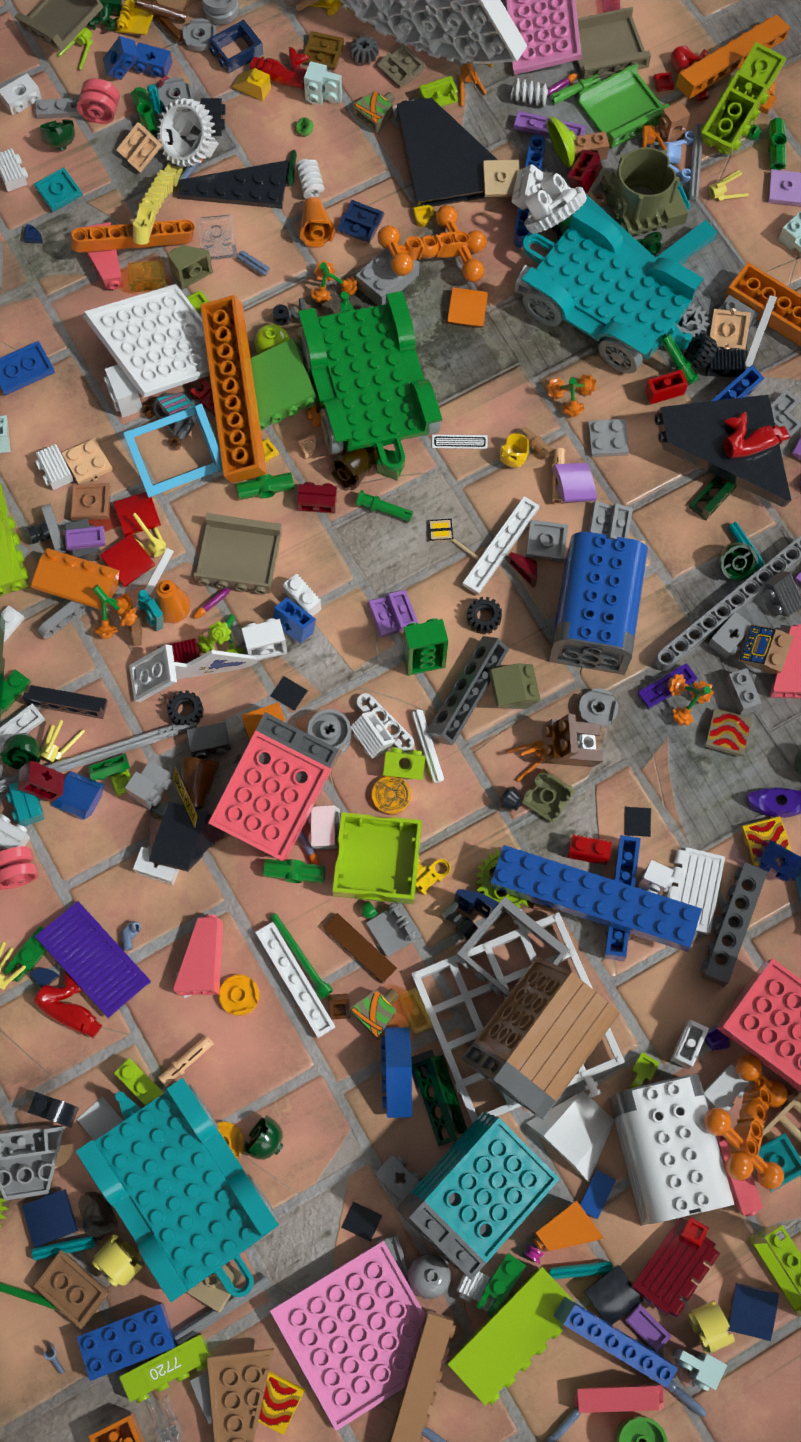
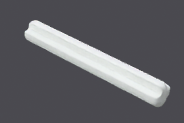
M418 709L412 712V717L424 755H426L433 783H440L444 781L443 773L432 738L426 733L428 726L423 710Z

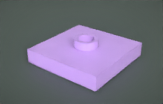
M772 169L770 172L768 203L801 206V173Z

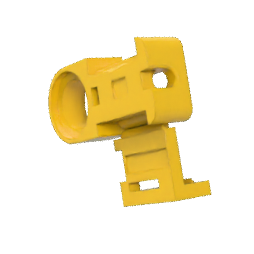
M418 859L416 888L422 895H427L426 890L437 880L440 882L449 874L451 867L447 860L438 859L426 870L427 867L423 868ZM436 864H445L446 872L444 874L437 873L435 869Z

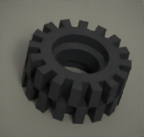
M697 333L696 337H692L688 348L685 349V360L690 361L693 367L703 369V366H707V362H711V357L714 358L715 356L713 353L717 351L716 340L705 333Z
M480 597L479 600L476 598L469 605L467 612L468 625H471L472 630L476 629V633L483 631V634H486L488 631L490 634L501 623L502 609L500 604H496L494 599L490 601V597H486V600H483V597ZM485 609L490 611L492 618L489 621L483 622L478 619L477 613Z
M186 690L183 693L179 691V694H173V699L170 697L169 704L167 703L169 718L175 725H184L185 722H187V725H191L190 721L199 723L200 718L203 717L204 709L202 702L194 692L190 693ZM183 703H189L193 706L191 714L182 716L178 713L179 706Z

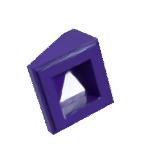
M717 1026L708 1030L704 1041L712 1051L731 1047L729 1038L716 1029Z

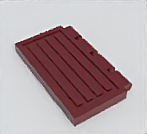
M682 1218L678 1219L631 1286L634 1291L666 1316L671 1313L673 1316L678 1317L686 1305L679 1298L681 1297L688 1301L698 1287L691 1280L693 1279L696 1283L700 1284L710 1270L703 1263L705 1262L707 1265L712 1266L720 1255L714 1248L716 1244L706 1236L699 1248L680 1238L687 1223Z

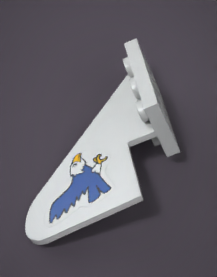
M165 644L129 665L134 701L142 702L177 683L178 679L247 668L258 663V658L253 655L211 650L184 664L174 662L172 645Z

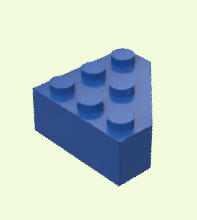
M410 1027L385 1028V1036H381V1062H386L382 1063V1079H386L382 1080V1093H386V1096H382V1108L387 1109V1118L412 1117Z

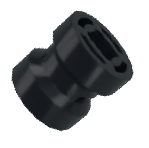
M42 521L36 526H27L33 544L39 543L42 539H51L46 521Z

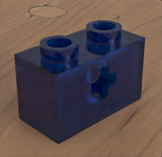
M765 840L754 859L759 864V868L776 873L775 877L783 882H787V880L795 881L801 869V857L772 840ZM776 859H779V862L782 863V864H781V865H778V862L775 861V860H776Z

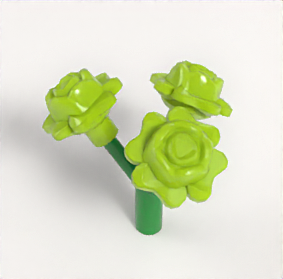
M229 614L226 622L216 621L215 624L210 625V631L208 632L210 637L199 635L198 648L203 653L215 650L213 643L218 641L221 645L224 641L229 640V649L225 652L245 654L243 648H236V644L233 643L231 627L236 617L233 614Z

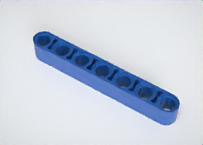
M541 135L531 137L525 166L534 165L540 171L545 149V139ZM518 207L513 243L518 248H522L524 238L531 234L524 223L528 218V208L521 210Z

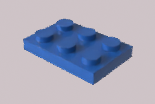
M39 341L0 358V387L5 396L55 373Z

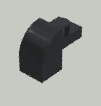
M35 1092L27 1113L72 1128L79 1107Z

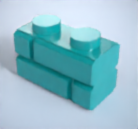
M18 782L8 786L10 792L6 794L9 803H13L15 808L12 811L15 822H19L24 827L45 819L39 797L18 790Z

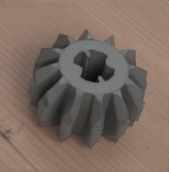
M366 34L364 37L358 35V38L353 39L350 46L352 59L356 61V64L361 62L362 65L365 63L370 65L371 61H376L379 54L377 41L372 36L367 38Z

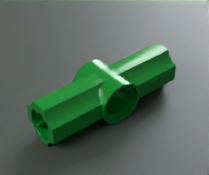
M141 87L134 88L131 95L139 121L157 138V133H160V129L157 127L158 124L146 89Z
M777 117L769 122L768 152L770 153V168L782 170L786 167L787 136L785 135V121Z
M291 472L274 476L267 474L256 477L254 480L236 483L240 500L258 496L260 498H270L275 493L295 489Z
M265 859L263 877L284 879V881L290 883L311 882L324 884L326 866L306 864L295 859L287 861Z

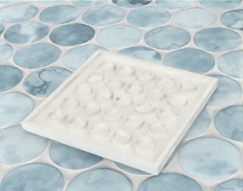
M176 284L84 311V319L143 398L210 375L202 317Z

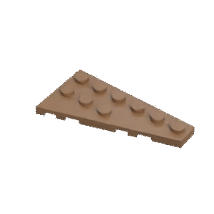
M274 1348L207 1357L214 1442H254Z

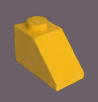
M253 68L240 73L232 86L234 89L263 101L271 90L270 75Z

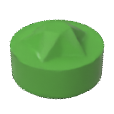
M307 117L300 118L296 124L297 133L304 137L310 135L314 127L313 122Z

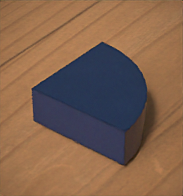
M26 224L25 243L43 244L41 233L34 226Z
M47 968L36 969L30 973L41 988L45 985H50L59 977L56 972Z

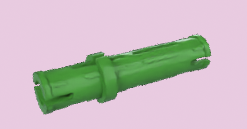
M595 74L587 79H580L578 83L550 94V100H554L552 104L556 105L579 94L583 89L595 85L600 81V78H597L598 75Z

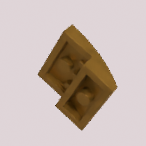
M311 31L308 45H306L304 54L310 56V59L304 63L309 64L312 61L327 65V68L336 69L341 56L344 38Z

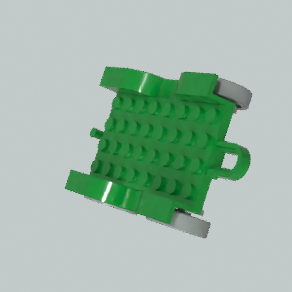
M403 291L386 294V302L383 305L354 310L348 301L349 294L342 292L340 313L317 317L315 308L298 311L302 328L297 330L298 345L301 350L300 355L308 375L312 374L322 408L320 410L322 433L329 454L342 453L343 445L347 451L373 446L376 448L380 463L385 470L390 472L399 471L405 463V453L401 440L438 433L440 421L443 420L433 387L428 379H424L416 353L413 323ZM394 445L398 458L397 463L392 464L388 462L383 446Z

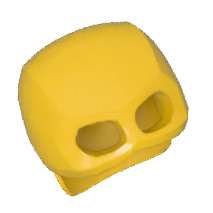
M513 433L507 437L506 444L500 447V461L503 464L512 468H520L524 465L529 452V441L526 436Z

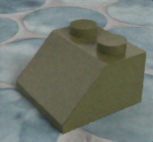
M182 245L167 253L171 274L182 290L213 273L210 252L208 250Z
M517 663L489 670L496 707L527 709L541 701L533 664Z

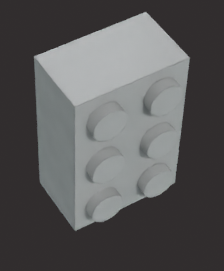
M385 248L356 274L357 287L374 303L383 305L386 302V294L402 291L419 276L418 261H413V269L408 275H396L391 269V259L393 257L389 249Z

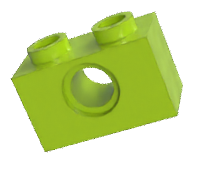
M391 747V750H387L385 754L383 775L423 780L426 755L422 754L420 750H410V753L402 752V748ZM400 759H409L410 766L402 768L399 764Z

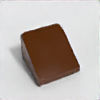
M349 994L328 995L329 1016L331 1020L350 1018Z

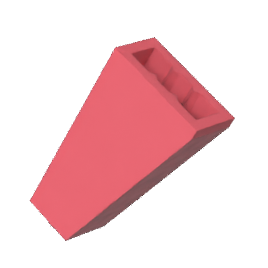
M111 222L102 223V224H97V225H91V226H86V227L107 226V225H111ZM117 250L85 252L106 290L124 287Z
M801 624L791 626L787 634L794 637L782 672L774 676L770 698L801 699Z
M205 915V918L197 919L174 985V992L180 996L219 995L223 921L216 915Z
M723 1135L716 1136L735 1207L743 1216H753L758 1213V1210L763 1209L753 1176L751 1174L746 1180L738 1181L728 1175L726 1161L731 1155L729 1150L730 1142Z
M659 1383L581 1387L577 1389V1393L574 1396L575 1406L579 1407V1413L652 1411L665 1407L663 1385Z

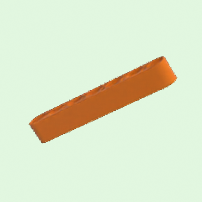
M186 219L154 222L149 243L144 245L133 242V224L75 228L71 233L70 246L75 252H92L187 244L193 239L195 225L192 221Z

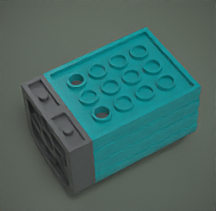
M482 1112L396 1207V1210L445 1260L472 1280L560 1178L500 1117Z

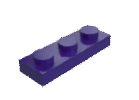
M687 663L638 692L637 695L648 710L671 697L668 683L669 679L674 677L675 674H683L686 680L685 684H688V686L697 681L698 678Z

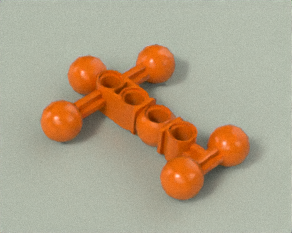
M445 205L440 207L435 216L437 224L441 228L447 229L448 232L435 234L434 237L431 235L421 238L420 236H410L406 239L405 244L398 245L400 233L394 226H384L378 232L379 244L383 248L389 249L393 257L391 259V269L396 275H408L413 269V261L416 259L421 260V257L430 259L433 257L460 256L464 263L462 274L467 281L476 282L484 276V265L479 260L473 259L471 253H479L484 250L487 244L486 236L478 230H473L468 234L459 231L456 225L458 215L452 206Z
M744 1055L736 1062V1073L744 1081H754L755 1085L754 1089L746 1090L743 1093V1105L739 1110L740 1118L737 1119L734 1130L731 1128V1117L722 1108H712L707 1111L704 1116V1127L710 1134L714 1136L723 1135L730 1142L729 1150L731 1155L726 1161V1171L731 1178L744 1181L751 1176L754 1167L757 1170V1180L760 1185L766 1189H776L784 1181V1171L775 1162H765L758 1153L763 1138V1124L767 1119V1110H769V1107L779 1108L784 1105L788 1098V1092L782 1083L769 1081L762 1074V1064L759 1058L754 1055Z

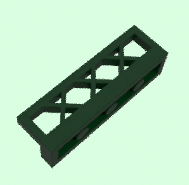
M716 475L689 505V508L707 521L736 489V484L729 481L726 484H721V477ZM718 488L719 492L716 496L710 497L709 490ZM699 501H707V505L703 510L696 506Z
M443 1055L430 1057L412 1065L438 1147L458 1140L467 1130ZM426 1065L428 1070L427 1078L423 1076L420 1068ZM429 1086L434 1088L435 1094L433 1098L429 1096ZM436 1106L441 1110L440 1118L435 1114ZM442 1127H445L449 1134V1138L445 1140L441 1133Z

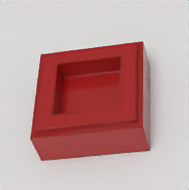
M671 72L654 74L653 79L657 92L674 90Z
M689 1217L680 1238L699 1248L709 1227Z

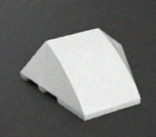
M582 1091L553 1107L544 1120L537 1116L526 1122V1124L552 1146L589 1183L615 1120Z

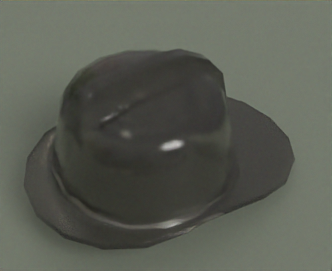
M89 1191L80 1197L78 1204L83 1217V1230L89 1236L95 1237L96 1241H100L109 1232L117 1228L118 1221L111 1204L102 1194Z

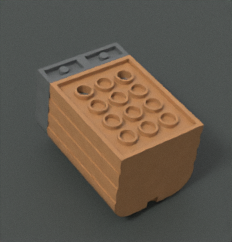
M536 957L467 1050L462 1060L516 1103L544 1120L620 1013L573 972Z

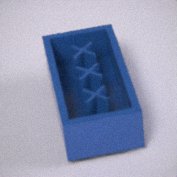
M164 1303L77 1337L90 1381L177 1347Z

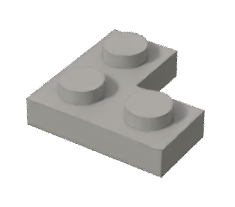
M786 389L771 404L775 425L778 427L785 426L790 439L801 428V422L790 414L800 403V400Z

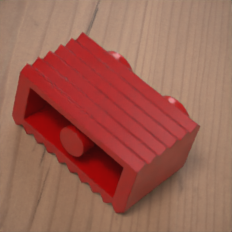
M676 370V372L669 373V375L666 374L662 375V377H655V379H648L645 394L652 405L685 395L688 382L683 371Z
M573 834L569 842L567 858L607 865L610 859L612 842L603 841V839L599 840V838L596 840L587 836L583 837V835L580 837Z

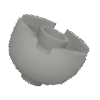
M424 1254L416 1257L407 1271V1282L412 1292L420 1298L435 1299L448 1289L451 1282V1272L442 1258L434 1254Z

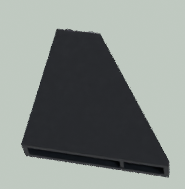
M419 98L415 101L405 100L397 103L396 113L416 207L424 205L435 207L489 198L485 197L483 161L498 159L432 98Z
M769 395L659 408L655 414V424L659 428L658 440L662 443L663 450L781 507H786L790 503L791 495L780 444L740 458H729L723 447L725 438L735 432V429L724 422L728 418H738L741 413H747V429L743 440H746L758 428L763 426L773 427L775 425Z

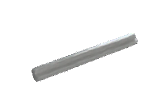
M695 124L693 131L694 140L692 144L691 178L688 198L694 201L698 199L703 141L700 130L703 126L702 124Z
M262 1275L256 1279L252 1290L243 1297L230 1296L221 1313L210 1309L174 1333L173 1336L178 1345L183 1344L271 1285L268 1277Z

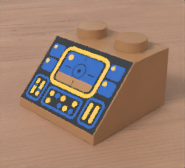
M750 625L738 661L771 675L781 673L794 636L778 629Z

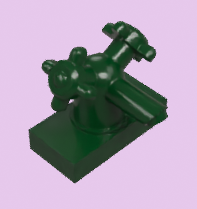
M100 0L103 8L88 25L93 30L96 29L95 25H107V31H115L118 19L115 18L113 20L110 18V15L120 16V11L123 7L122 0Z

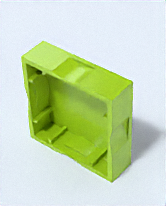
M341 812L333 897L414 904L422 820L396 817L378 818L365 814Z

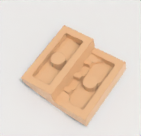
M137 122L117 148V151L142 173L163 145L141 123Z

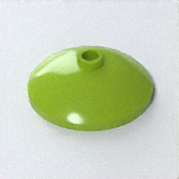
M549 116L546 118L549 137L561 162L565 167L569 168L573 165L575 158V134L572 130L569 131L562 121L556 117Z

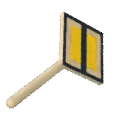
M452 518L428 520L430 542L452 541L477 561L480 559L454 539Z

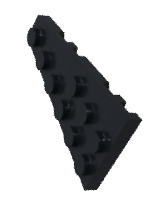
M289 160L180 179L177 198L282 209Z

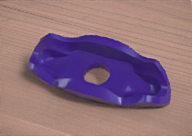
M764 788L751 792L747 796L748 805L754 812L763 813L770 817L780 816L781 818L801 814V791L788 788ZM779 795L784 796L787 803L785 805L777 804L776 797Z

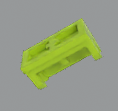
M452 76L419 86V98H432L441 107L458 102L456 95L458 91Z

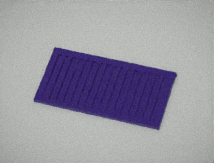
M79 901L35 936L107 1018H110L145 986L151 983L150 979Z

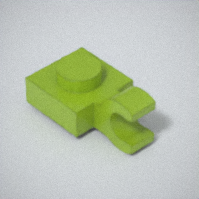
M641 1052L631 1070L636 1076L629 1088L641 1086L644 1079L650 1082L660 1062Z

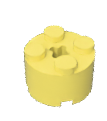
M112 1235L94 1255L95 1259L92 1261V1264L98 1270H103L108 1275L107 1280L116 1287L118 1284L126 1286L144 1266V1262L139 1263L141 1257L126 1241L120 1243L117 1241L120 1237Z
M715 1300L690 1311V1314H688L693 1332L695 1334L699 1333L701 1340L699 1343L704 1353L709 1352L711 1354L735 1342L733 1333L729 1335L727 1332L730 1326L720 1306L716 1305Z

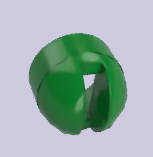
M752 124L746 137L749 140H757L760 135V127Z
M367 901L361 908V913L365 918H373L378 914L370 901Z

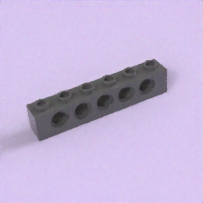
M482 636L431 722L426 733L437 743L453 746L491 681L489 670L498 668L509 650L499 638Z
M744 863L741 868L737 867L734 874L736 879L735 885L730 886L727 894L730 899L728 904L724 903L720 913L723 915L722 921L717 923L714 933L717 934L714 941L711 940L707 952L710 953L708 960L704 959L700 969L703 971L702 978L724 987L729 983L768 871L748 863ZM743 882L749 884L750 891L744 890L741 884ZM735 901H741L744 909H738L735 906ZM728 920H735L737 922V928L731 927L728 923ZM722 938H728L731 945L729 947L723 945ZM715 956L722 957L724 965H718L715 962Z

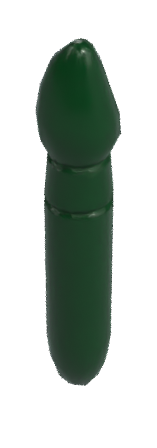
M292 150L290 153L287 175L288 186L294 183L296 150Z

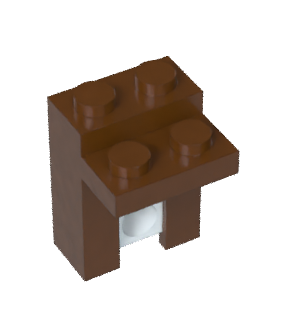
M567 714L559 720L551 719L542 725L541 734L544 743L543 755L545 763L594 767L603 762L602 750H596L595 736H601L600 724L576 722L575 714Z

